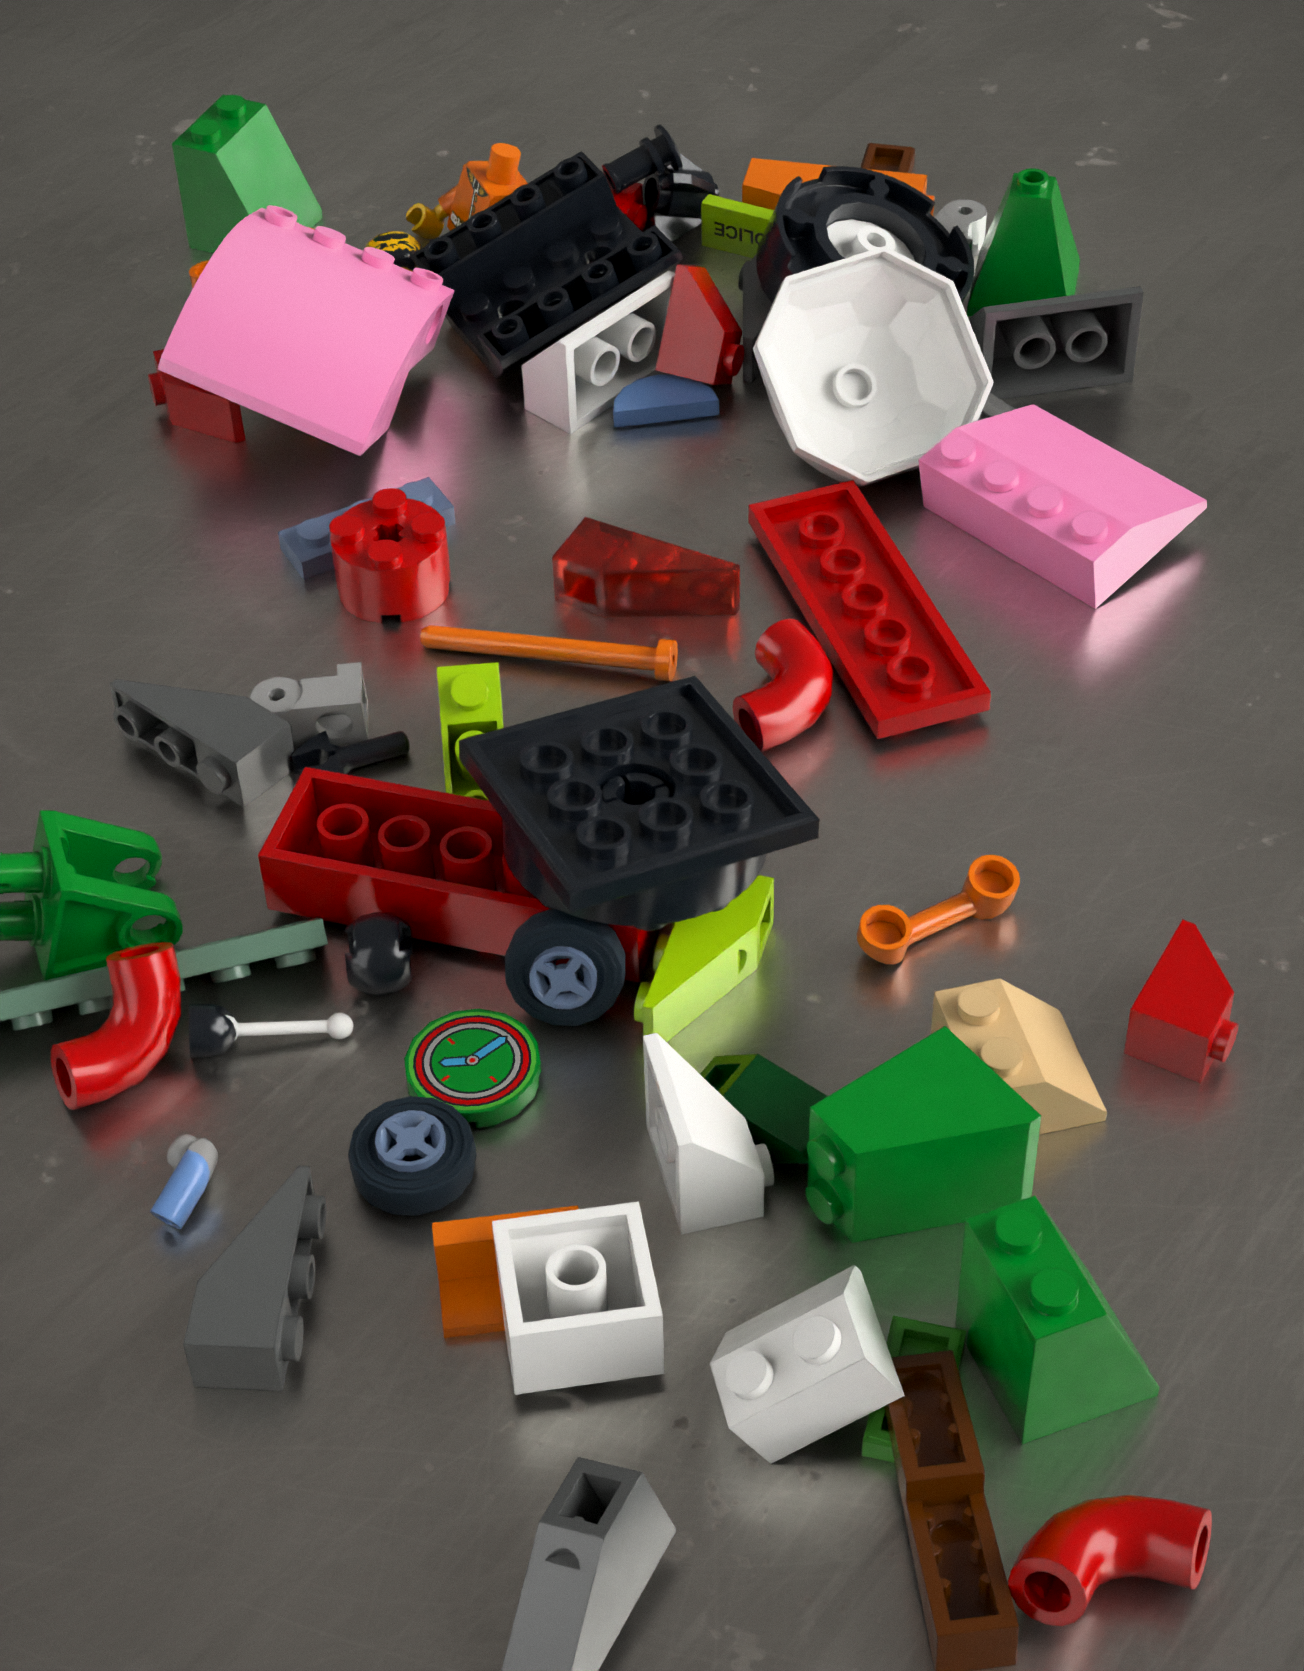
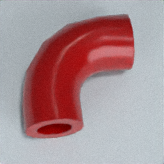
M795 619L780 620L769 626L756 643L754 653L756 661L768 673L772 681L760 688L737 696L733 700L735 722L761 752L790 741L814 725L829 704L832 695L833 669L831 662L819 641L801 622Z
M160 942L138 945L114 952L106 957L113 991V1006L108 1019L98 1030L83 1037L54 1044L51 1049V1066L60 1097L70 1110L108 1100L141 1083L168 1052L181 1017L180 973L172 943Z
M1136 1495L1088 1499L1050 1517L1023 1546L1008 1579L1011 1597L1019 1609L1030 1618L1045 1625L1062 1627L1075 1623L1084 1615L1097 1587L1112 1579L1139 1577L1192 1590L1196 1589L1208 1556L1212 1529L1210 1509L1174 1500Z

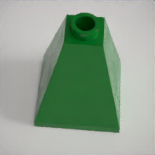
M1035 168L1025 169L1013 174L979 251L967 305V316L972 317L981 308L1075 295L1080 258L1056 177L1049 176L1045 171Z

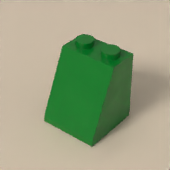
M222 95L172 143L189 248L214 253L228 233L241 220L260 208L266 209L269 205L282 207L297 215L296 222L306 227L313 228L323 218L322 209L266 104L245 100L239 95Z
M944 1026L810 1107L806 1198L815 1215L826 1224L833 1223L851 1243L964 1223L965 1219L1032 1197L1041 1115L955 1034Z
M1036 1196L965 1219L955 1326L957 1329L967 1330L965 1344L1021 1445L1158 1396L1160 1387L1092 1275Z

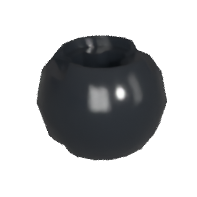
M375 912L360 916L346 927L345 932L348 935L349 953H345L348 983L365 994L385 996L399 992L412 982L413 976L410 964V955H413L410 925L406 921L393 914Z

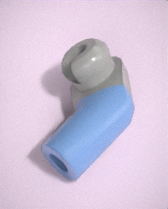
M189 1134L181 1135L171 1143L167 1153V1161L173 1167L174 1172L150 1210L153 1216L176 1229H182L204 1193L218 1161V1152L212 1142L204 1137L197 1140L196 1137Z

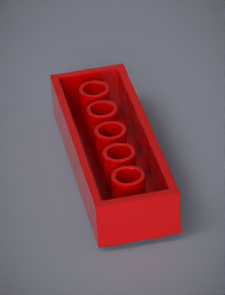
M305 767L258 854L266 903L269 910L310 918L319 917L325 921L350 925L363 915L375 912L388 913L399 917L410 925L412 938L506 956V951L515 931L534 914L551 909L542 905L539 899L526 890L512 874L503 851L502 818L488 800ZM608 924L616 932L625 951V980L640 983L660 929L647 931L634 926ZM559 959L556 965L566 964L570 959Z

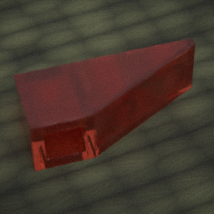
M588 517L581 521L552 556L555 601L603 617L736 615L740 610V565Z

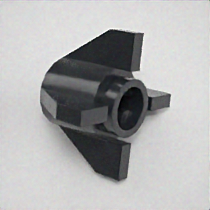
M681 153L682 170L676 172L671 165L665 167L664 174L659 177L652 174L645 178L643 184V205L647 207V212L655 214V216L650 218L651 227L655 225L671 242L701 224V202L708 194L719 196L718 186L714 183L711 174L703 171Z

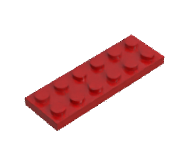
M854 480L748 505V523L877 739L990 710L991 691Z

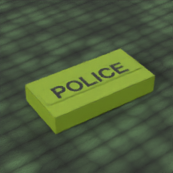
M708 194L701 202L702 246L753 258L757 253L758 245L774 210Z

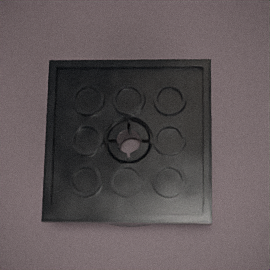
M696 676L459 740L460 761L502 818L504 856L514 877L526 890L538 898L545 907L557 909L582 919L605 924L634 926L641 930L652 931L664 927L667 923L679 922L709 912L722 910L728 906L730 901L744 892L757 878L763 868L767 853L819 837L820 819Z

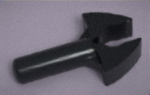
M323 731L304 742L292 754L295 774L299 773V777L305 767L347 774L355 768L405 755L410 750V743L403 731H397L341 747L331 744L327 732Z

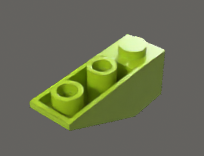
M498 662L437 667L446 793L488 800L459 759V740L504 728Z
M758 875L753 883L738 897L730 901L724 909L672 923L674 926L670 935H660L653 959L654 978L652 983H641L635 1001L634 1020L643 1023V1036L657 1033L668 1042L757 970L774 923V878Z

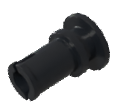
M661 124L654 127L656 138L650 140L648 137H645L639 141L640 146L610 163L602 165L603 173L606 175L607 181L615 194L618 195L622 190L652 174H655L657 177L665 173V167L671 165L676 172L683 169L678 147L671 135Z

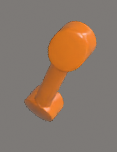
M998 855L981 856L970 865L961 892L909 917L902 910L891 905H876L866 910L861 917L857 929L858 944L874 960L884 964H897L904 958L907 947L968 917L984 920L992 919L1002 914L1011 905L1020 884L1019 872L1014 864L1004 857Z

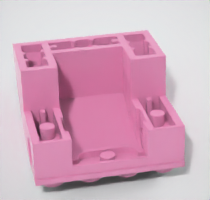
M272 205L267 206L266 209L260 208L241 220L228 233L213 253L184 304L162 353L157 369L361 456L389 429L408 372L434 348L455 290L442 285L443 278L432 271L414 268L411 272L393 264L395 258L385 251L372 247H365L364 251L346 244V237L336 230L323 226H317L313 230L296 222L297 215L287 209Z

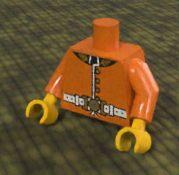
M496 143L491 147L489 161H468L464 164L459 183L438 198L439 205L431 209L422 203H416L409 208L406 213V220L415 225L412 228V232L425 239H435L441 234L446 217L449 216L447 227L451 231L469 220L474 214L484 211L512 194L518 187L528 184L518 171L521 156L520 150L510 144Z

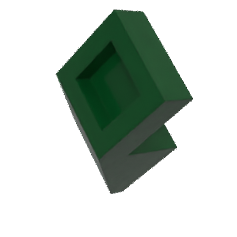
M760 1054L715 1056L700 1075L745 1117L754 1145L764 1143L767 1146L772 1163H808L807 1143L809 1142L810 1107L828 1096Z

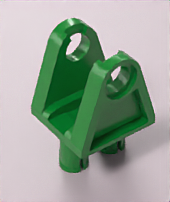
M41 810L39 812L33 852L0 853V894L25 893L24 900L0 902V941H28L31 946H35L44 981L106 967V957L126 948L160 942L177 944L183 933V924L175 902L163 893L148 890L157 883L155 876L162 866V855L159 845L152 836L141 831L54 810ZM143 858L146 860V863L134 872L122 873L115 870L116 866L126 859ZM157 915L166 919L164 924L159 923L150 929L138 930L132 928V925L138 919L145 916Z

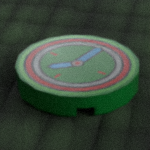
M479 1008L454 1011L433 1020L412 1039L404 1058L409 1096L434 1098L451 1105L468 1122H475L476 1128L495 1126L518 1115L535 1098L539 1087L541 1062L537 1040L526 1025L501 1012Z

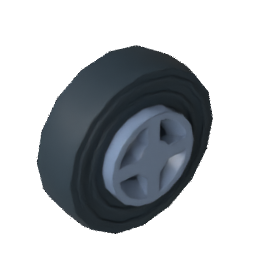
M549 909L532 915L515 931L506 951L505 980L514 1001L530 1016L552 1025L577 1026L598 1019L614 1005L625 982V951L616 932L608 924L575 917L557 909ZM559 959H570L566 964L556 965Z
M412 1096L385 1102L367 1113L353 1130L348 1152L353 1180L357 1190L372 1206L390 1214L411 1216L440 1210L459 1198L472 1181L477 1156L475 1141L468 1121L453 1106L434 1098Z

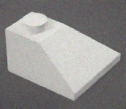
M657 1033L644 1035L646 1125L681 1235L764 1217V1187L774 1185L773 1167L767 1146L764 1143L754 1145L745 1117Z

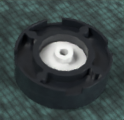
M823 167L818 179L803 183V179L800 176L793 179L781 193L757 248V274L761 288L772 304L782 281L787 276L883 246L952 280L962 303L974 279V259L968 241L958 225L954 226L949 233L930 214L935 205L932 199L896 178L857 167Z

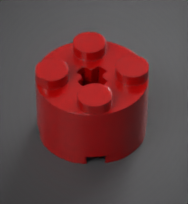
M387 488L376 492L372 500L350 508L330 522V541L340 602L352 615L362 620L382 623L381 615H400L402 623L427 616L445 602L449 593L450 582L447 533L444 518L434 508L423 502L407 498L402 490Z

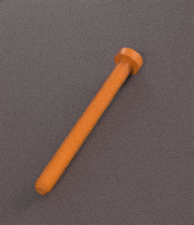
M435 625L423 628L420 634L421 644L429 649L654 671L655 679L660 681L672 682L677 668L678 645L676 640L660 639L657 647Z

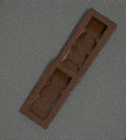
M953 1350L891 1357L905 1396L884 1406L934 1670L974 1671L1016 1665L1019 1624L984 1494L985 1470Z

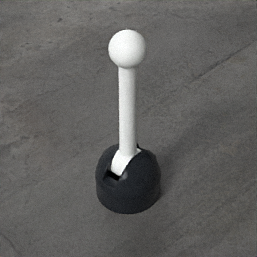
M189 1004L190 1058H212L223 1055L233 1046L237 1036L328 1033L335 1039H345L353 1030V1021L345 1013H335L328 1020L237 1023L233 1015L223 1006Z

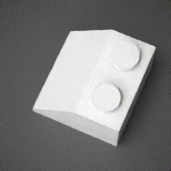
M639 1201L492 1221L505 1336L514 1395L664 1374L663 1314Z
M855 1265L727 1331L710 1362L729 1429L770 1464L905 1396L863 1275Z

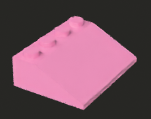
M1034 404L956 427L918 460L923 506L1094 609L1100 606L1207 508V500Z

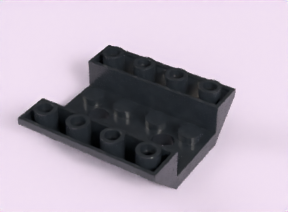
M582 151L571 158L561 161L556 167L530 183L518 187L512 194L484 211L474 214L466 222L443 236L431 240L425 247L409 256L415 268L426 269L438 274L443 278L442 285L455 290L445 317L452 328L496 379L553 345L665 272L672 271L683 259L681 251L655 225L642 232L617 207L606 175Z

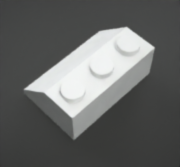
M670 270L524 363L522 365L525 409L563 431L572 434L614 406V399L627 385L641 378L664 373L656 371L655 368L675 273Z

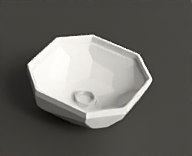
M885 246L787 276L782 281L753 347L773 413L793 453L819 472L839 482L854 480L858 487L919 468L918 460L956 427L978 421L994 383L954 282Z

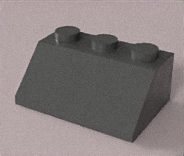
M1141 286L981 308L969 318V322L994 382L990 393L999 399H1008L1132 382L1144 294Z

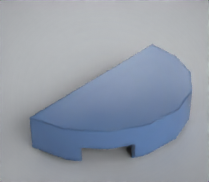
M654 375L634 381L620 391L614 399L613 408L614 427L617 428L719 415V399L711 387L700 381L676 375Z

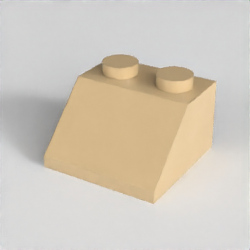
M1000 978L934 992L931 1034L946 1026L1041 1115L1039 1135L1106 1121L1107 1111L1059 1009Z

